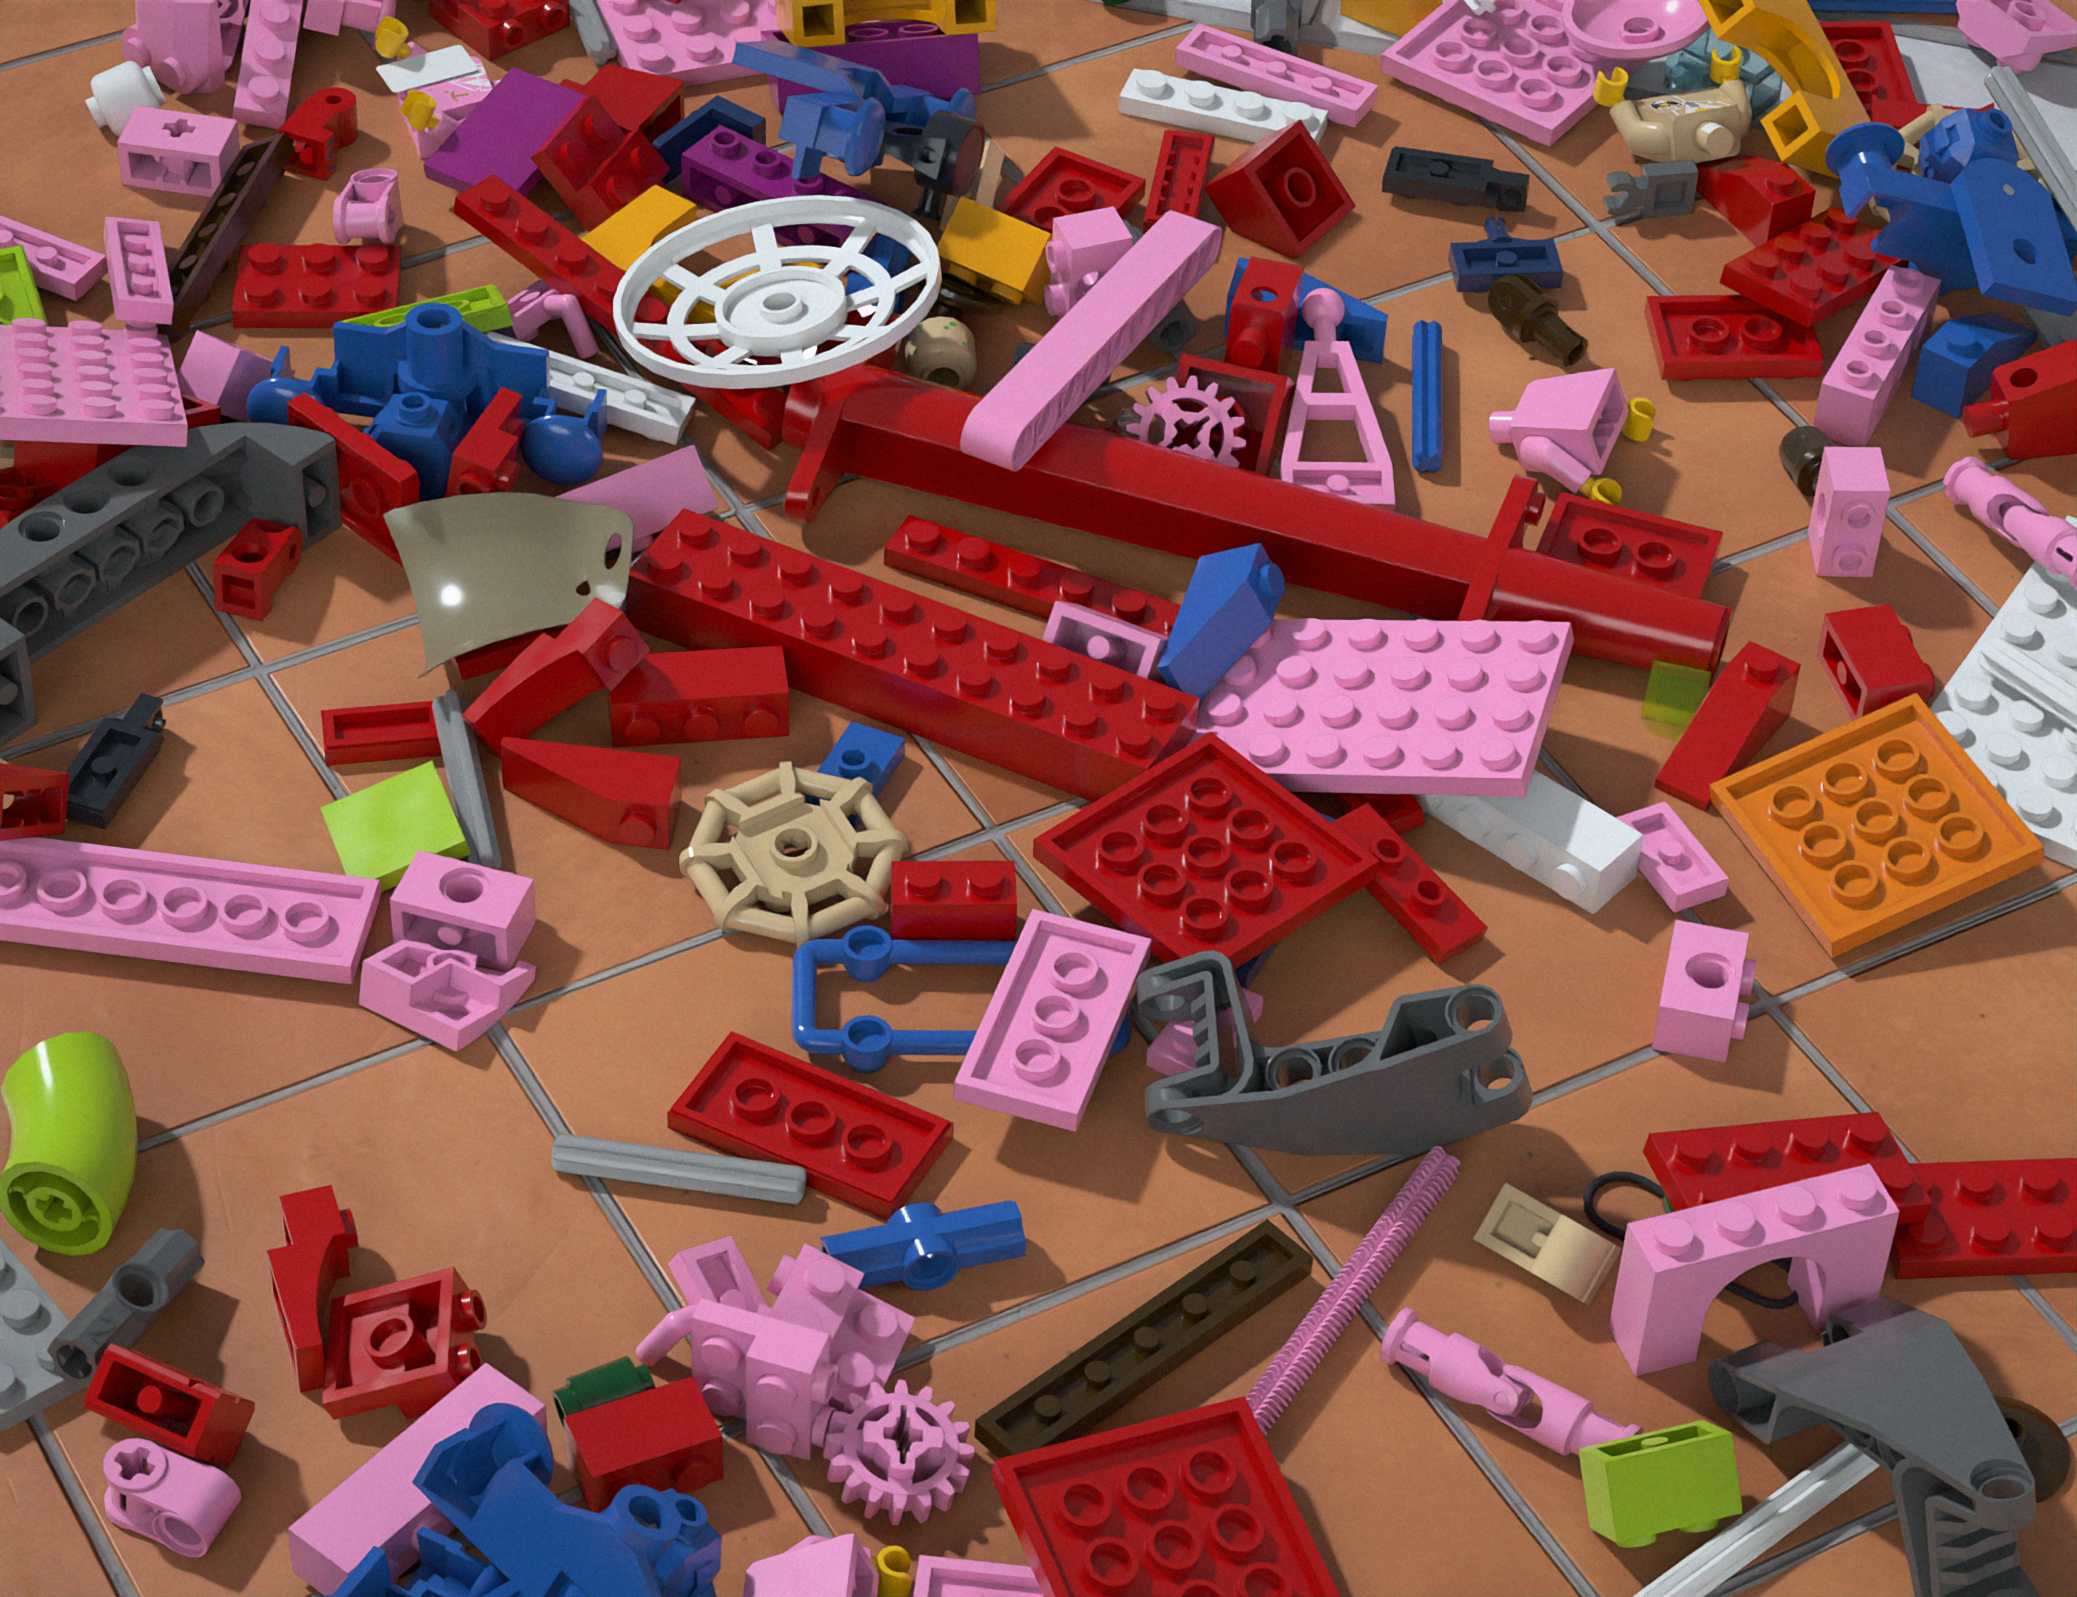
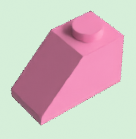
M197 330L177 375L181 392L220 406L222 415L243 421L248 417V395L256 384L271 378L270 367L273 360ZM291 369V379L293 378L296 372L293 369Z

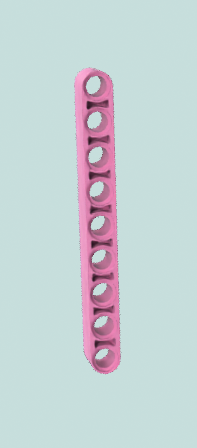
M1172 210L1166 212L974 407L962 431L960 440L961 451L1015 472L1021 469L1209 271L1220 249L1222 241L1221 227Z

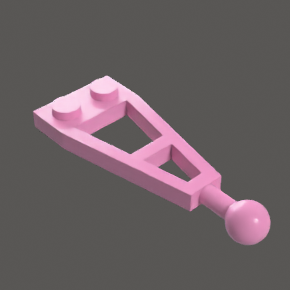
M1315 289L1305 297L1302 304V316L1305 322L1314 329L1315 341H1305L1281 459L1279 480L1394 512L1393 470L1388 450L1349 341L1336 340V327L1342 321L1345 313L1344 302L1341 296L1332 289ZM1316 368H1336L1344 393H1312ZM1306 420H1354L1368 462H1299Z

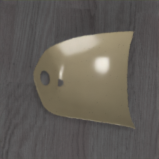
M496 492L458 495L424 501L383 514L410 582L419 616L425 648L426 668L417 679L428 675L435 668L453 657L490 643L521 635L566 628L595 597L619 609L626 598L632 557L634 524L628 514L617 508L574 502L533 493ZM619 534L622 540L620 556L614 567L609 570L605 566L606 549L612 537ZM585 581H588L590 594L581 596L576 592V588Z

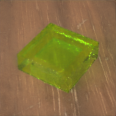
M1654 660L1641 719L1686 729L1707 696L1711 672Z

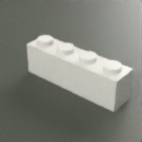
M1535 769L1525 797L1412 794L1422 807L1423 812L1436 818L1462 834L1466 839L1477 843L1508 862L1515 869L1526 873L1557 892L1561 897L1572 901L1591 914L1596 913L1636 878L1644 834Z

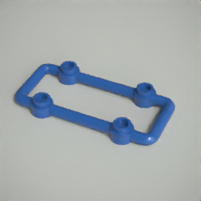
M870 925L858 926L849 930L843 939L810 940L802 944L795 951L792 961L791 1032L794 1042L808 1053L843 1055V1058L850 1067L860 1073H874L880 1070L890 1059L891 1055L966 1056L977 1030H892L886 1021L871 1015L858 1016L849 1020L842 1030L816 1029L817 964H843L844 968L855 980L873 982L883 976L889 969L890 964L1007 965L1018 941L891 940L886 931ZM1130 1005L1108 1056L1122 1051L1129 1043L1131 1035Z

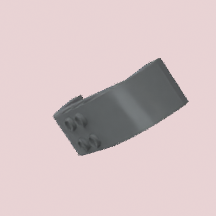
M226 423L187 429V447L135 446L100 465L5 525L0 530V747L38 723L30 673L31 664L240 532L252 518L268 520L275 525L283 527L293 526L300 528L303 534L302 552L342 527L335 439L324 432L273 423Z

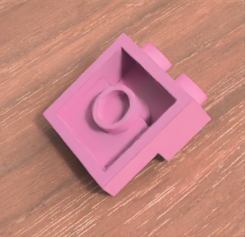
M805 1243L796 1260L786 1254L783 1255L766 1289L777 1295V1298L772 1308L760 1302L755 1313L830 1334V1363L838 1366V1374L834 1391L829 1400V1406L843 1412L847 1396L853 1392L866 1401L870 1383L878 1382L884 1388L916 1318L858 1289L864 1276L863 1272Z
M700 1298L691 1317L692 1376L709 1410L721 1416H735L745 1419L746 1443L760 1446L774 1454H787L810 1461L817 1446L824 1448L831 1417L834 1411H837L836 1408L829 1406V1400L834 1391L838 1374V1366L830 1363V1334Z

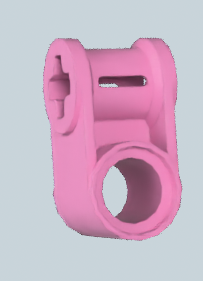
M372 168L354 173L340 196H337L334 201L333 229L336 241L339 244H348L352 238H380L383 243H393L396 233L403 226L398 173L395 170Z
M133 1438L118 1442L107 1451L103 1460L104 1478L109 1485L104 1496L105 1513L110 1521L121 1528L132 1530L160 1542L174 1552L190 1558L201 1557L207 1552L239 1505L242 1497L240 1489L234 1480L223 1471L214 1466L194 1462L161 1448L149 1440ZM144 1459L147 1460V1475L144 1474ZM123 1495H126V1510L124 1509Z

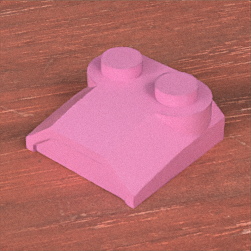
M135 0L136 23L125 29L122 34V54L126 61H134L141 68L149 66L157 81L181 94L212 93L226 84L218 0Z
M1957 0L1956 2L1960 17L1957 25L1964 33L1963 39L1975 47L1987 50L1997 58V65L2000 67L2009 66L2015 74H2023L2025 70H2035L2043 54L2077 46V21L2048 0Z

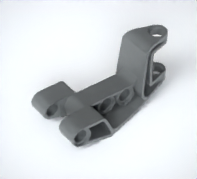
M1213 950L1199 952L1142 972L1136 979L1138 1010L1143 1017L1156 1021L1194 1020L1197 1023L1192 1028L1193 1039L1199 1047L1194 1051L1195 1063L1198 1068L1158 1080L1148 1085L1144 1090L1147 1125L1159 1132L1303 1156L1417 1155L1429 1151L1434 1146H1443L1519 1120L1528 1112L1532 1104L1533 1092L1521 1057L1513 1048L1509 1047L1513 1033L1501 998L1492 988L1485 985L1470 984L1400 996L1394 1000L1382 1031L1283 1047H1265L1259 1043L1251 1008L1230 960L1223 953ZM1229 1007H1232L1236 1022L1240 1069L1238 1077H1236L1232 1021L1227 1010ZM1480 1020L1491 1021L1483 1029L1477 1031L1467 1030L1474 1022ZM1501 1078L1512 1079L1511 1082L1503 1088H1488V1086L1495 1080ZM1300 1080H1307V1081H1304V1082H1301V1083H1298V1084L1293 1085L1295 1082H1298V1081H1300Z
M1884 1296L1829 1316L1826 1322V1332L1820 1333L1823 1348L1807 1353L1793 1346L1784 1348L1765 1340L1710 1361L1708 1365V1380L1719 1407L1763 1443L1770 1444L1824 1423L1893 1475L1892 1485L1915 1597H2040L2020 1565L2018 1529L2030 1525L2037 1517L2035 1479L1984 1377L1946 1320Z

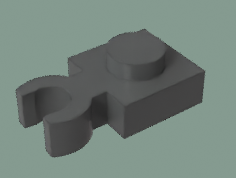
M1693 160L1643 164L1642 174L1638 177H1632L1624 171L1612 172L1607 174L1606 177L1611 192H1622L1618 195L1604 196L1603 203L1608 214L1623 215L1632 211L1635 207L1638 208L1642 218L1692 214L1699 172Z

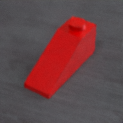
M1739 153L1736 156L1695 163L1699 172L1696 191L1755 247L1766 243L1811 218L1816 190L1784 162Z
M1749 640L1721 671L1656 777L1654 787L1706 812L1713 804L1711 802L1709 785L1743 770L1791 716L1801 664Z
M510 737L502 738L503 789L608 843L669 850L682 802L681 757Z

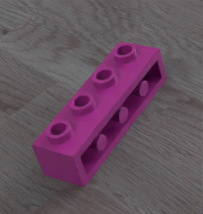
M722 125L681 154L682 197L716 213L757 201L813 195L851 197L887 206V203L820 171L816 177L793 179L794 159ZM816 223L773 227L776 242L786 247L814 245L841 248L855 227ZM876 232L872 239L877 237L879 233ZM849 269L845 275L849 276L854 270Z

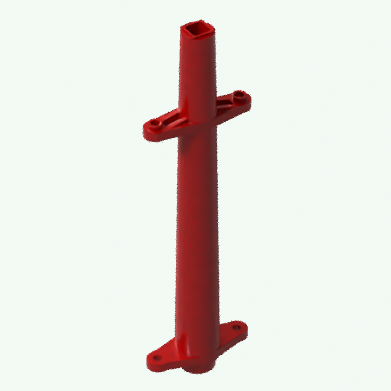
M892 312L884 326L890 325L902 315ZM901 339L888 349L859 364L830 375L793 383L789 390L782 424L783 441L789 447L803 450L786 493L784 512L785 517L790 520L811 524L843 475L848 473L1194 560H1199L1200 556L1261 543L1271 562L1280 568L1286 583L1439 621L1486 620L1529 622L1541 620L1545 622H1571L1574 642L1570 653L1699 683L1709 687L1713 685L1726 647L1733 608L1523 548V538L1528 524L1538 526L1546 501V494L1538 492V480L1515 474L1488 538L1069 420H1066L1021 469L1017 472L965 454L960 448V440L965 422L971 411L984 396L890 370L898 353Z

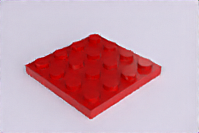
M1212 732L1207 733L1033 839V857L1127 933L1150 938L1151 952L1164 963L1199 952L1213 950L1223 953L1230 960L1234 970L1378 878L1380 864L1378 858Z
M1245 1396L996 1459L990 1473L991 1478L1044 1597H1341Z

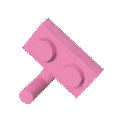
M539 279L506 302L513 325L492 330V332L528 342L539 334V326L548 320L562 317L579 358L590 357L599 351L597 342L578 299L571 294H560L542 279Z
M732 1236L680 1251L668 1263L689 1306L668 1313L637 1346L636 1356L646 1366L652 1367L657 1365L684 1336L691 1334V1317L700 1298L754 1313L760 1302L768 1306Z

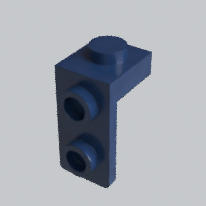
M715 96L666 133L661 134L652 143V146L670 168L662 181L666 185L682 173L681 154L720 125L766 146V118L723 97Z

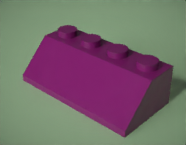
M902 19L848 25L844 27L845 44L803 47L880 70L890 85L903 84L933 93L935 98L948 102L963 87L971 91L973 95H981L978 33L946 36L934 23ZM781 30L760 31L761 41L779 40L791 44ZM767 74L771 101L779 112L785 111L788 96L826 92Z

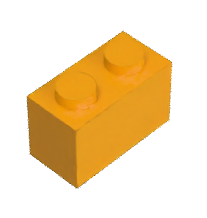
M961 196L937 245L939 258L949 265L946 274L975 287L978 279L993 285L991 293L1011 304L1019 306L1022 299H1026L1041 306L1044 300V286L1050 284L1051 270L1046 258V244L1048 241H1052V234Z

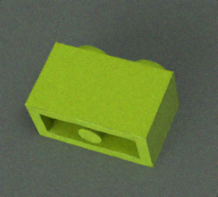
M1705 1420L1578 1448L1589 1528L1616 1542L1617 1546L1626 1548L1646 1546L1657 1540L1656 1533L1678 1528L1680 1531L1688 1533L1709 1531L1720 1525V1518L1743 1513L1732 1433Z

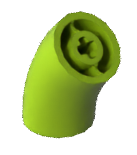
M89 1031L64 1033L44 1040L22 1054L7 1071L1 1086L3 1104L11 1123L12 1139L9 1157L0 1176V1209L7 1222L25 1239L43 1249L68 1256L90 1255L106 1246L130 1194L135 1177L138 1153L136 1112L128 1074L117 1048L106 1036Z

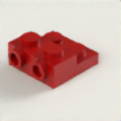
M429 0L430 17L489 62L570 26L569 0Z
M594 94L580 100L530 157L589 233L652 186L657 185L667 189L662 179L669 172L670 168L639 128L625 135Z
M501 387L453 452L445 498L458 495L512 491L521 469V464L515 461V456L525 425L524 421L518 419L523 395Z
M450 1267L331 1299L322 1405L333 1420L394 1404L399 1407L407 1420L423 1416L483 1365V1361L478 1347L473 1343L474 1331L484 1329L487 1324L486 1308L477 1290H470L455 1267Z

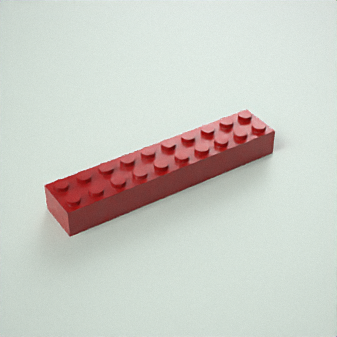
M685 508L679 512L630 568L626 593L627 618L635 629L692 651L782 645L788 687L1091 802L1099 800L1183 749L1197 732L1198 697Z

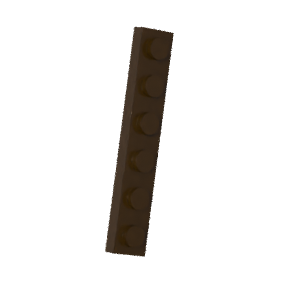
M285 132L243 145L168 266L174 303L172 324L157 323L156 327H158V334L168 335L170 345L181 340L189 332V323L198 308L209 299V290L217 277L229 266L228 259L237 244L247 236V228L255 214L266 205L267 201L265 198L274 183L284 175V166L295 150Z
M1266 1219L975 1420L974 1437L998 1459L1077 1439L1311 1275L1313 1256Z

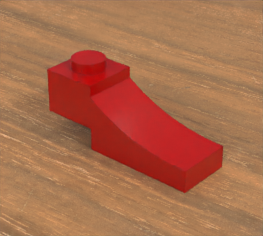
M595 597L556 639L541 632L468 707L461 717L487 751L501 759V742L503 737L526 739L551 718L586 696L603 688L611 692L650 651V648L623 611Z
M332 1185L279 1196L283 1236L286 1246L267 1250L272 1296L300 1393L324 1387L325 1364L321 1339L324 1312L336 1280L350 1276L348 1249L358 1247V1237L352 1211L350 1208L339 1210Z

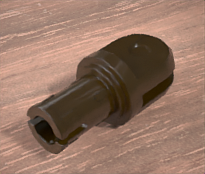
M1511 274L1498 278L1490 287L1488 294L1490 312L1498 322L1521 342L1537 341L1565 367L1574 365L1583 357L1588 348V340L1574 331L1558 316L1559 304L1532 279L1522 274Z
M1802 426L1792 429L1783 437L1779 446V456L1783 468L1801 493L1809 497L1815 496L1824 447H1836L1825 432L1813 426Z

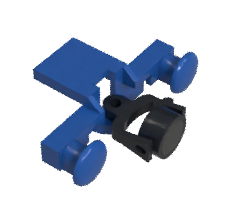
M765 40L736 43L732 60L733 64L826 91L823 93L793 95L787 98L778 139L797 144L792 169L793 179L818 176L822 157L826 156L845 163L848 175L860 176L875 166H881L885 154H888L913 167L916 184L923 187L918 208L911 212L922 217L937 220L942 219L938 210L943 193L960 198L966 195L971 188L983 158L985 128L983 123L975 120L977 112L976 99L968 89L964 87L959 89L951 101L948 102L935 98L933 93L903 84L890 85L880 70L783 41Z

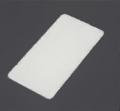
M455 45L376 67V70L391 91L397 93L477 71L478 67L462 45Z

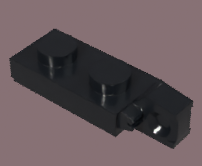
M1395 146L1391 150L1383 175L1382 192L1397 194L1411 199L1425 198L1446 201L1459 206L1496 207L1499 211L1524 212L1529 194L1530 175L1501 171L1493 167L1494 160Z
M141 693L123 719L114 718L112 720L104 717L65 772L70 773L66 819L104 830L107 828L161 750L165 739L163 736L164 731L162 730L166 725V719H163L162 698Z

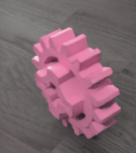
M1192 375L1189 377L1185 388H1179L1174 377L1167 378L1165 381L1166 393L1162 395L1154 387H1149L1145 394L1150 405L1147 407L1143 404L1135 403L1130 410L1140 419L1139 424H1128L1124 430L1125 434L1149 443V425L1153 416H1155L1156 422L1162 428L1158 446L1168 448L1177 434L1175 425L1178 424L1180 428L1185 430L1191 426L1194 428L1200 422H1204L1205 424L1198 430V434L1193 439L1195 449L1192 450L1189 445L1184 444L1179 448L1176 446L1172 450L1236 468L1240 463L1235 457L1230 455L1231 450L1243 449L1246 446V440L1233 435V430L1238 429L1245 423L1244 418H1230L1227 413L1235 402L1233 397L1219 402L1214 398L1217 393L1218 384L1213 382L1205 391L1198 390L1197 377ZM1192 401L1206 408L1199 413L1182 411L1173 402ZM1219 424L1222 440L1220 451L1215 458L1214 452L1209 447L1210 431Z
M898 1380L894 1393L886 1394L878 1382L870 1383L866 1401L852 1392L847 1396L843 1412L834 1411L823 1448V1458L831 1460L826 1477L829 1482L846 1481L841 1497L845 1504L853 1502L859 1497L866 1501L864 1517L871 1519L881 1508L889 1510V1518L892 1525H899L903 1512L912 1511L914 1517L920 1523L927 1522L932 1504L946 1512L951 1507L955 1492L963 1493L970 1473L968 1469H970L974 1456V1446L966 1444L970 1426L968 1422L951 1423L955 1404L952 1401L942 1403L938 1407L930 1403L933 1388L926 1386L920 1391L918 1396L908 1394L906 1381Z

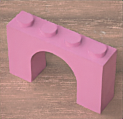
M1866 1164L1628 1223L1608 1328L1635 1377L1694 1362L1697 1358L1706 1312L1717 1294L1728 1283L1747 1270L1762 1263L1786 1257H1792L1787 1284L1792 1292L1794 1290L1797 1292L1798 1302L1815 1330L1826 1328L1829 1316L1879 1298L1900 1211L1871 1164Z

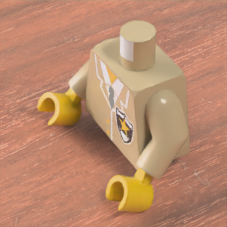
M1732 46L1731 61L1721 60L1717 56V50L1713 49L1709 74L1714 82L1721 84L1719 88L1711 86L1637 101L1625 100L1623 95L1628 83V74L1622 68L1615 67L1610 81L1605 78L1602 71H1599L1593 89V97L1597 103L1612 107L1609 114L1629 148V152L1660 163L1693 160L1694 163L1736 156L1741 150L1740 139L1746 136L1752 123V110L1743 81L1738 80L1741 70L1742 51L1737 46Z

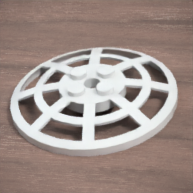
M813 195L783 197L745 204L696 220L669 234L642 254L625 273L615 293L613 317L616 331L622 346L635 361L656 374L682 383L712 388L746 389L767 388L815 379L859 364L888 349L909 334L926 317L938 297L942 282L938 248L930 233L915 219L897 209L873 201L851 197ZM816 223L855 227L841 248L814 245L778 248L773 227ZM752 232L756 253L726 262L708 271L701 277L694 275L677 264L684 258L710 245L734 236ZM877 232L889 236L906 246L919 259L920 264L891 278L889 273L879 263L861 253ZM799 262L828 263L823 270L808 266L782 267L781 265ZM760 269V272L740 279L726 290L717 287L734 277ZM851 269L866 277L874 286L846 296L840 279ZM659 277L683 290L671 306L667 325L634 322V316L640 300ZM926 278V286L918 299L901 317L890 325L884 326L893 312L896 301L895 294ZM700 300L715 306L716 323L685 325L689 313ZM879 301L874 316L866 326L844 324L847 320L848 312ZM636 338L671 341L677 352L693 363L694 366L678 363L659 356L641 345ZM721 339L730 348L711 358L697 350L689 341ZM826 340L846 341L829 351L804 359L803 352L805 350L815 347ZM752 355L777 356L782 360V364L754 366L739 365L738 363Z

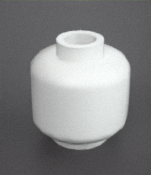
M126 61L94 76L91 80V89L94 96L85 100L98 129L108 125L111 131L118 137L122 134L136 106L161 109L160 106L167 103L150 67L141 68L134 61Z

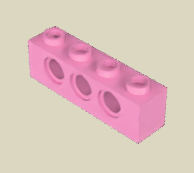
M1894 265L1889 266L1821 383L1813 427H1818L1833 441L1851 447H1865L1931 331L1941 285L1940 279L1924 275L1915 269L1901 268Z

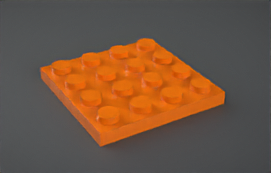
M1917 693L1709 785L1713 805L1831 958L2044 862V846Z

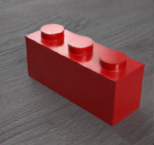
M782 645L646 654L611 692L607 690L612 748L789 736V688Z

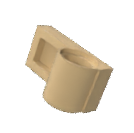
M1506 1182L1473 1238L1589 1306L1622 1250L1607 1239Z

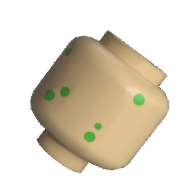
M933 317L920 322L908 334L905 345L908 375L959 390L967 389L974 381L977 371L976 346L972 332L964 323L950 317Z

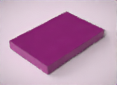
M512 67L423 164L425 176L427 179L464 192L491 174H494L522 196L526 197L544 177L530 157L578 102L588 96Z

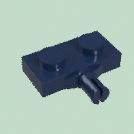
M1494 216L1485 221L1484 230L1487 234V239L1478 242L1450 243L1448 261L1457 292L1484 293L1490 290V287L1498 278L1511 274H1522L1532 279L1542 289L1561 288L1563 268L1554 239L1525 240L1511 237L1506 228V221L1500 216L1497 217V225Z

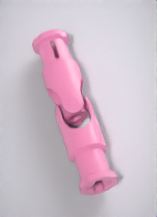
M1968 456L1961 461L1955 462L1947 471L1943 480L1945 496L1955 504L1969 506L1972 516L2018 548H2023L2033 560L2052 574H2064L2069 578L2070 586L2077 591V528L2065 519L2050 516V512L2043 504L2005 477L1989 474L1987 465L1978 458Z
M1405 1307L1398 1313L1383 1339L1380 1348L1381 1361L1389 1365L1399 1362L1429 1378V1386L1458 1401L1479 1404L1485 1407L1487 1413L1496 1420L1503 1422L1563 1456H1568L1570 1453L1579 1456L1578 1448L1643 1434V1428L1630 1424L1628 1427H1625L1593 1410V1402L1521 1366L1506 1364L1503 1359L1483 1345L1459 1333H1453L1449 1336L1418 1320L1417 1311L1409 1307ZM1534 1393L1542 1401L1543 1413L1541 1421H1531L1519 1415L1524 1406L1531 1402Z

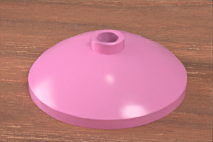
M1565 0L1562 8L1563 29L1572 42L1588 53L1616 61L1642 62L1672 55L1693 44L1710 27V23L1698 0Z

